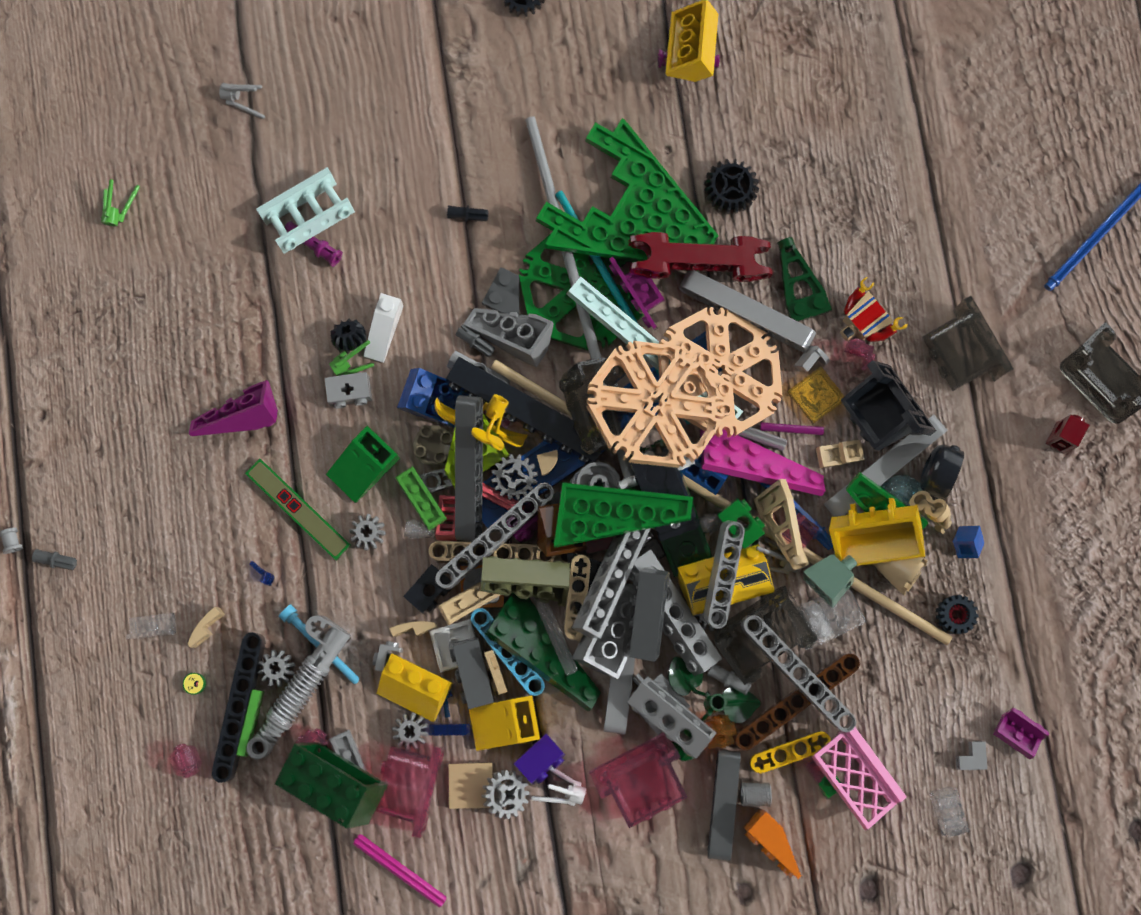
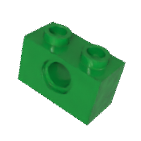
M737 497L718 512V517L723 523L725 521L737 522V519L742 516L749 519V524L744 527L742 547L746 549L765 534L763 529L765 524L758 516L755 518L749 512L752 508L744 499L740 501ZM732 525L729 527V530L735 535L736 527Z

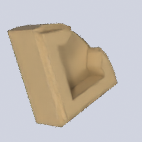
M557 450L537 455L542 476L549 474L555 467L558 460Z

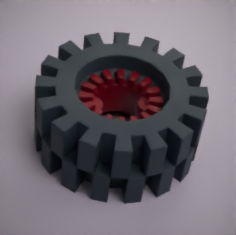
M953 595L943 599L944 601L938 604L939 608L936 609V612H938L936 619H939V626H942L943 630L948 631L950 634L967 633L978 622L976 621V618H979V614H976L978 608L977 606L974 607V602L972 600L969 601L966 596ZM953 610H960L962 613V618H957L954 620V618H952Z

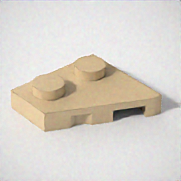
M495 651L484 652L486 658L483 660L486 670L491 671L493 679H490L493 691H498L499 695L508 692Z

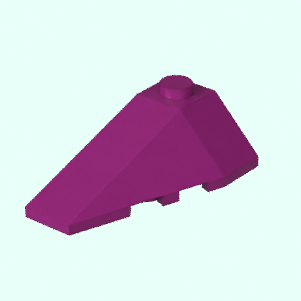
M268 380L244 389V394L235 400L232 397L229 398L220 409L212 408L192 420L188 434L190 436L250 431L270 427L276 423L278 409Z

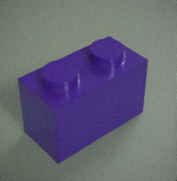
M545 734L514 765L531 784L534 785L536 782L540 784L548 777L547 772L552 767L556 769L564 762L563 757L566 754L548 734Z

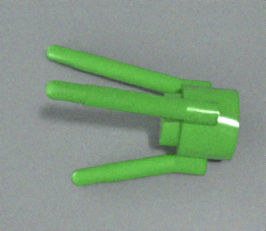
M110 179L108 190L104 189L101 223L117 227L118 222L123 223L124 217L140 186L136 185L121 214H119V209L111 207L114 181Z
M367 340L348 355L344 351L333 358L329 365L337 376L342 374L348 375L374 367V363H370L351 370L348 369L351 367L348 360L369 345L370 341Z

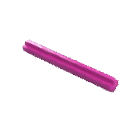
M362 834L356 837L353 844L436 906L441 907L447 899L444 894Z

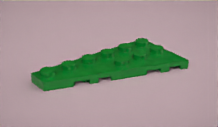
M562 483L554 548L691 520L693 497Z

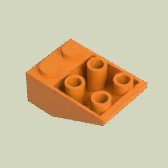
M760 808L743 826L747 831L744 835L756 846L761 844L763 846L761 851L773 862L778 860L780 863L777 866L788 877L791 878L794 875L799 879L801 874L783 827L765 810Z

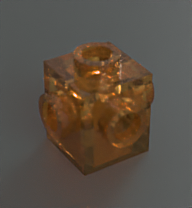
M715 715L703 721L716 732L715 736L708 743V749L726 748L734 744L733 735H737L734 722H730L728 715Z

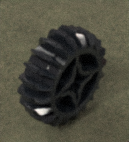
M735 158L733 163L726 159L724 164L719 161L717 167H711V172L706 174L707 180H704V186H706L704 193L709 194L706 198L707 201L713 200L712 207L719 205L718 211L721 212L725 208L727 214H729L730 209H733V212L736 214L738 209L745 211L746 206H752V200L757 198L755 193L759 191V187L756 186L759 183V179H754L756 172H750L751 165L745 168V162L742 161L739 165ZM716 180H719L720 185L723 187L720 194L715 186ZM742 180L747 185V193H744L743 188L740 186ZM727 197H734L735 200L727 199Z

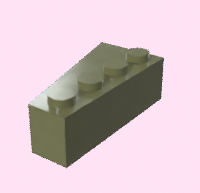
M495 556L483 557L480 591L506 596L515 593L521 599L537 597L540 598L539 602L549 603V600L558 601L559 606L565 607L569 590L570 563L562 561L544 562L538 559L532 561L519 558L501 559Z

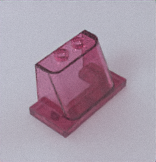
M664 732L588 771L601 799L612 794L629 828L642 821L651 819L661 811L668 810L673 805L688 798L671 762L681 757L672 741L665 736Z
M436 745L433 747L432 754L429 755L391 746L387 761L383 760L380 774H383L382 781L387 783L388 786L375 812L414 823L412 836L421 838L426 831L430 814V803L446 747Z

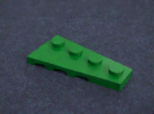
M861 472L846 487V491L865 512H870L869 507H875V511L888 509L889 498L895 499L897 508L907 506ZM920 515L923 530L927 526L928 520Z

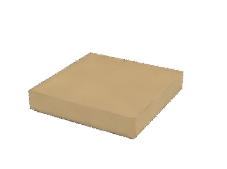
M493 763L449 764V809L490 808L483 805L487 798H483L482 794L487 792L483 785L488 786L490 784L487 778H493Z

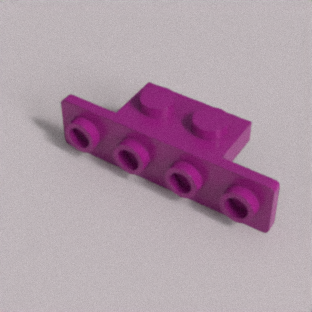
M613 257L609 258L612 263L609 267L615 276L619 274L623 281L620 285L625 293L630 292L634 299L631 302L637 311L641 309L645 316L642 320L647 328L652 327L654 331L657 330L658 327L648 311L665 301L655 283L651 278L632 273L624 275Z

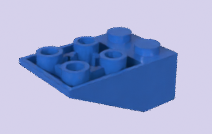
M414 368L409 372L397 408L415 416L455 428V424L444 420L437 414L434 406L435 400L438 397L440 402L455 410L457 397L459 395L467 396V393L461 390L456 392L449 388V383L446 382L445 378L421 368Z

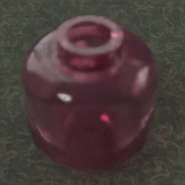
M180 744L176 746L174 752L169 757L174 773L183 778H189L197 774L202 765L196 747L192 745Z

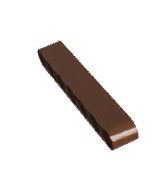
M843 654L816 673L815 676L829 690H832L859 669L860 660L854 654ZM847 657L853 661V666L849 670L844 667V660ZM829 670L834 671L836 674L833 682H829L826 678ZM797 688L737 731L733 738L735 746L742 750L752 749L812 703ZM796 695L802 701L798 708H795L791 702L792 698ZM778 708L784 711V718L780 721L774 717V712ZM760 721H764L767 725V730L764 733L757 731L756 726ZM742 734H747L750 738L749 744L746 746H742L739 743V738Z

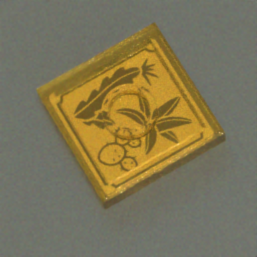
M821 366L787 391L812 424L842 403L841 399L845 397Z

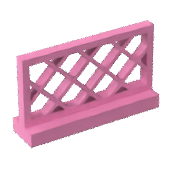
M855 727L850 732H838V735L816 752L812 758L864 830H868L897 803L902 802L906 795ZM840 739L846 745V753L837 751V742ZM824 753L832 754L831 765H826L820 756ZM837 755L846 757L845 768L836 767ZM851 758L858 761L859 771L850 769ZM836 771L845 772L844 784L837 781ZM850 774L859 775L858 787L850 785ZM864 776L872 780V789L864 788ZM849 789L858 791V802H853L850 799ZM864 792L872 793V805L863 803ZM878 795H882L888 802L885 807L877 806ZM863 807L872 809L871 819L868 822L863 816Z

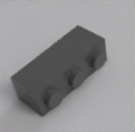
M478 637L452 643L453 649L449 651L452 662L457 661L459 670H455L457 683L462 682L464 691L460 692L462 703L467 704L468 709L494 703Z

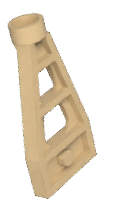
M779 479L754 498V502L760 518L767 525L768 531L787 561L790 562L792 569L798 570L806 567L809 562L803 552L792 494L786 479ZM783 506L786 521L779 526L773 518V513ZM787 529H790L792 542L789 544L786 543L782 536V533Z

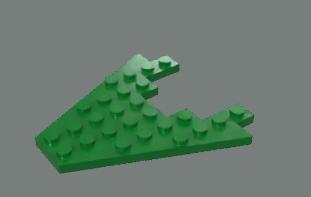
M623 118L614 132L595 122L585 139L586 143L619 161L610 178L626 186L627 190L612 215L609 216L592 206L584 221L581 222L546 202L536 218V222L552 231L544 245L547 249L607 258L613 257L614 259L633 262L645 261L647 256L642 250L629 246L628 240L630 236L662 232L668 234L669 243L714 244L719 236Z

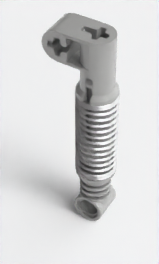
M317 615L307 620L305 627L307 633L320 643L312 655H308L304 662H302L303 666H299L300 670L296 671L297 674L293 675L294 678H291V682H288V686L285 687V690L276 699L277 703L273 704L274 707L269 709L266 715V723H263V727L259 729L260 732H257L254 738L248 742L247 752L251 758L261 759L272 752L276 744L275 742L279 740L278 737H281V733L289 730L291 725H293L294 717H298L297 713H301L300 709H304L303 705H307L305 701H310L308 697H312L311 692L315 693L314 688L318 689L317 684L321 685L320 680L324 681L323 677H327L330 665L351 637L346 630L329 618ZM321 622V628H327L329 625L331 626V628L324 636V638H322L321 636L325 631H316L317 626L315 625V623ZM258 741L264 744L263 753L258 752L256 749Z

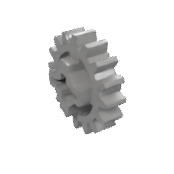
M510 454V460L502 457L503 463L495 464L498 471H492V474L496 476V478L492 479V483H498L494 489L495 491L502 490L501 497L507 494L508 500L516 496L517 501H520V495L525 497L527 491L533 490L531 485H537L538 482L533 477L538 476L537 472H532L535 465H528V458L522 461L520 454L517 456V459H514L513 455ZM513 464L512 468L504 470L505 467ZM522 466L528 471L529 476L522 473ZM518 473V477L521 479H516L515 482H512L509 476ZM500 479L507 481L508 490L502 485ZM526 485L523 489L516 491L517 487Z
M502 770L501 774L494 772V778H487L490 784L488 786L483 785L487 792L482 794V797L487 798L483 805L490 807L488 811L490 814L495 813L496 818H502L503 816V819H510V815L513 817L518 816L517 810L524 811L522 804L528 803V800L524 798L529 792L524 790L528 784L521 783L523 776H516L515 771L508 773V770ZM506 779L510 780L509 782H506L505 784L501 783V781H503V780H506ZM506 805H510V806H511V807L508 808V809H501L502 807H505Z

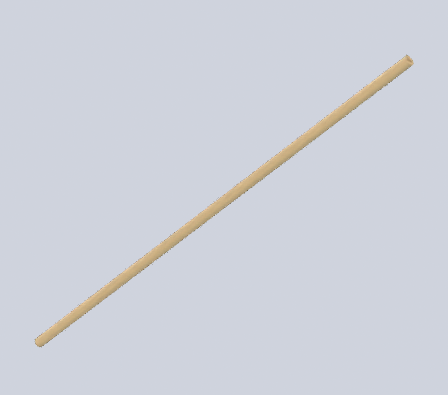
M495 360L491 367L492 370L601 435L592 417L498 360ZM683 475L688 489L719 508L723 509L731 503L722 496L713 494ZM742 516L738 518L747 525L749 524L747 517ZM765 524L763 528L765 531L764 535L774 540ZM782 533L786 543H791L792 539ZM802 546L803 552L811 564L814 565L824 559ZM854 577V582L850 587L946 646L952 640V636Z

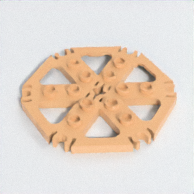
M706 307L669 327L663 334L669 339V342L662 339L659 344L682 346L679 354L684 349H688L685 354L688 359H692L694 355H697L694 364L701 359L722 395L723 403H725L723 409H716L717 412L724 413V420L713 436H722V429L727 431L728 438L732 435L735 437L771 416L777 408L772 405L771 401L778 404L782 397L779 350L776 353H771L777 346H767L766 342L771 339L770 336H766L764 339L761 338L767 332L742 317L723 308H720L718 315L713 312V307H710L708 311ZM699 321L705 322L707 350L687 339L683 334L684 329ZM730 323L740 326L753 336L752 342L730 353L728 325ZM658 355L659 379L669 366V358L666 356ZM762 360H767L771 364L772 385L765 386L743 371ZM719 368H722V369H723V370H722V373H723V374H722L721 376L718 375V369H719ZM690 375L676 394L698 397L706 391L699 378L695 375ZM733 393L758 407V413L744 421L737 420L735 417ZM685 419L703 431L707 430V424L704 421Z
M633 341V343L628 342L627 344L629 351H624L621 345L618 346L617 351L615 348L588 385L587 394H593L595 398H588L586 404H588L587 409L608 448L611 450L612 446L616 444L613 450L614 454L620 449L624 450L623 460H627L631 454L632 458L629 460V463L679 468V466L683 467L686 464L684 457H688L691 463L694 462L695 459H698L724 420V413H719L716 409H723L725 406L722 395L701 359L694 364L697 355H694L692 359H688L685 356L688 349H684L679 354L682 346ZM644 354L666 356L670 359V365L658 382L643 358ZM614 366H620L625 371L634 389L604 386L603 380ZM689 375H695L699 378L708 396L705 398L676 393ZM661 396L659 405L651 411L653 402ZM604 410L635 413L620 435H613L602 417ZM678 418L701 420L707 424V430L698 443H691ZM654 425L669 451L666 457L644 455L639 450L640 445Z

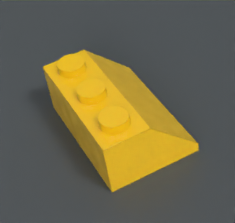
M391 653L381 673L377 694L435 722L453 682Z

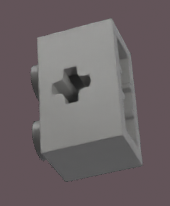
M367 372L325 378L327 402L330 406H334L335 409L345 408L346 404L355 403L356 406L366 405L367 401H372L370 379ZM350 387L353 391H350V395H347L345 392Z

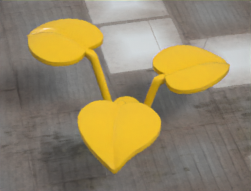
M494 394L489 404L485 402L483 405V411L486 410L485 415L491 419L486 432L479 428H473L471 434L480 442L490 445L499 451L504 448L503 441L516 447H522L528 434L516 433L500 427L502 416L509 402L502 396ZM437 397L434 404L437 414L444 420L455 424V410L444 405ZM491 429H492L496 434H498L499 437L490 434Z

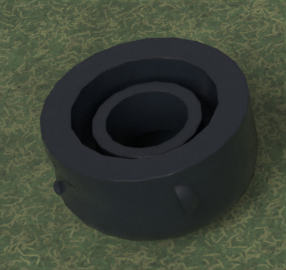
M937 446L932 450L924 465L920 478V487L922 491H927L933 500H946L956 482L964 459V452L958 446Z

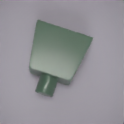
M832 554L803 571V580L833 608L853 584L854 574L850 570L857 565V562L850 555L840 561Z

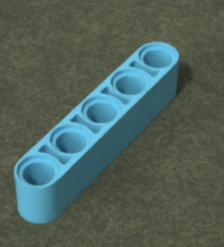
M478 608L474 610L471 614V622L523 688L530 695L536 696L541 694L545 688L543 679L528 666L526 674L518 675L515 671L516 665L523 662L515 656L510 658L503 657V647L495 641H491L485 635L494 618L485 609ZM478 613L486 614L487 620L484 624L476 623L475 617ZM534 679L539 680L541 683V689L538 692H532L529 689V683Z

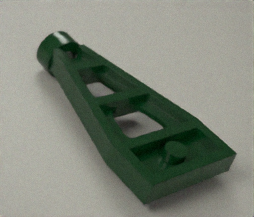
M793 237L777 242L780 250L785 307L789 317L801 322L831 312L832 308L824 288L796 248ZM797 262L803 271V275L791 278L788 264ZM799 281L807 282L812 289V295L801 299L795 298L794 284Z

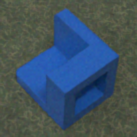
M960 526L953 540L957 558H979L984 546V538L980 526Z

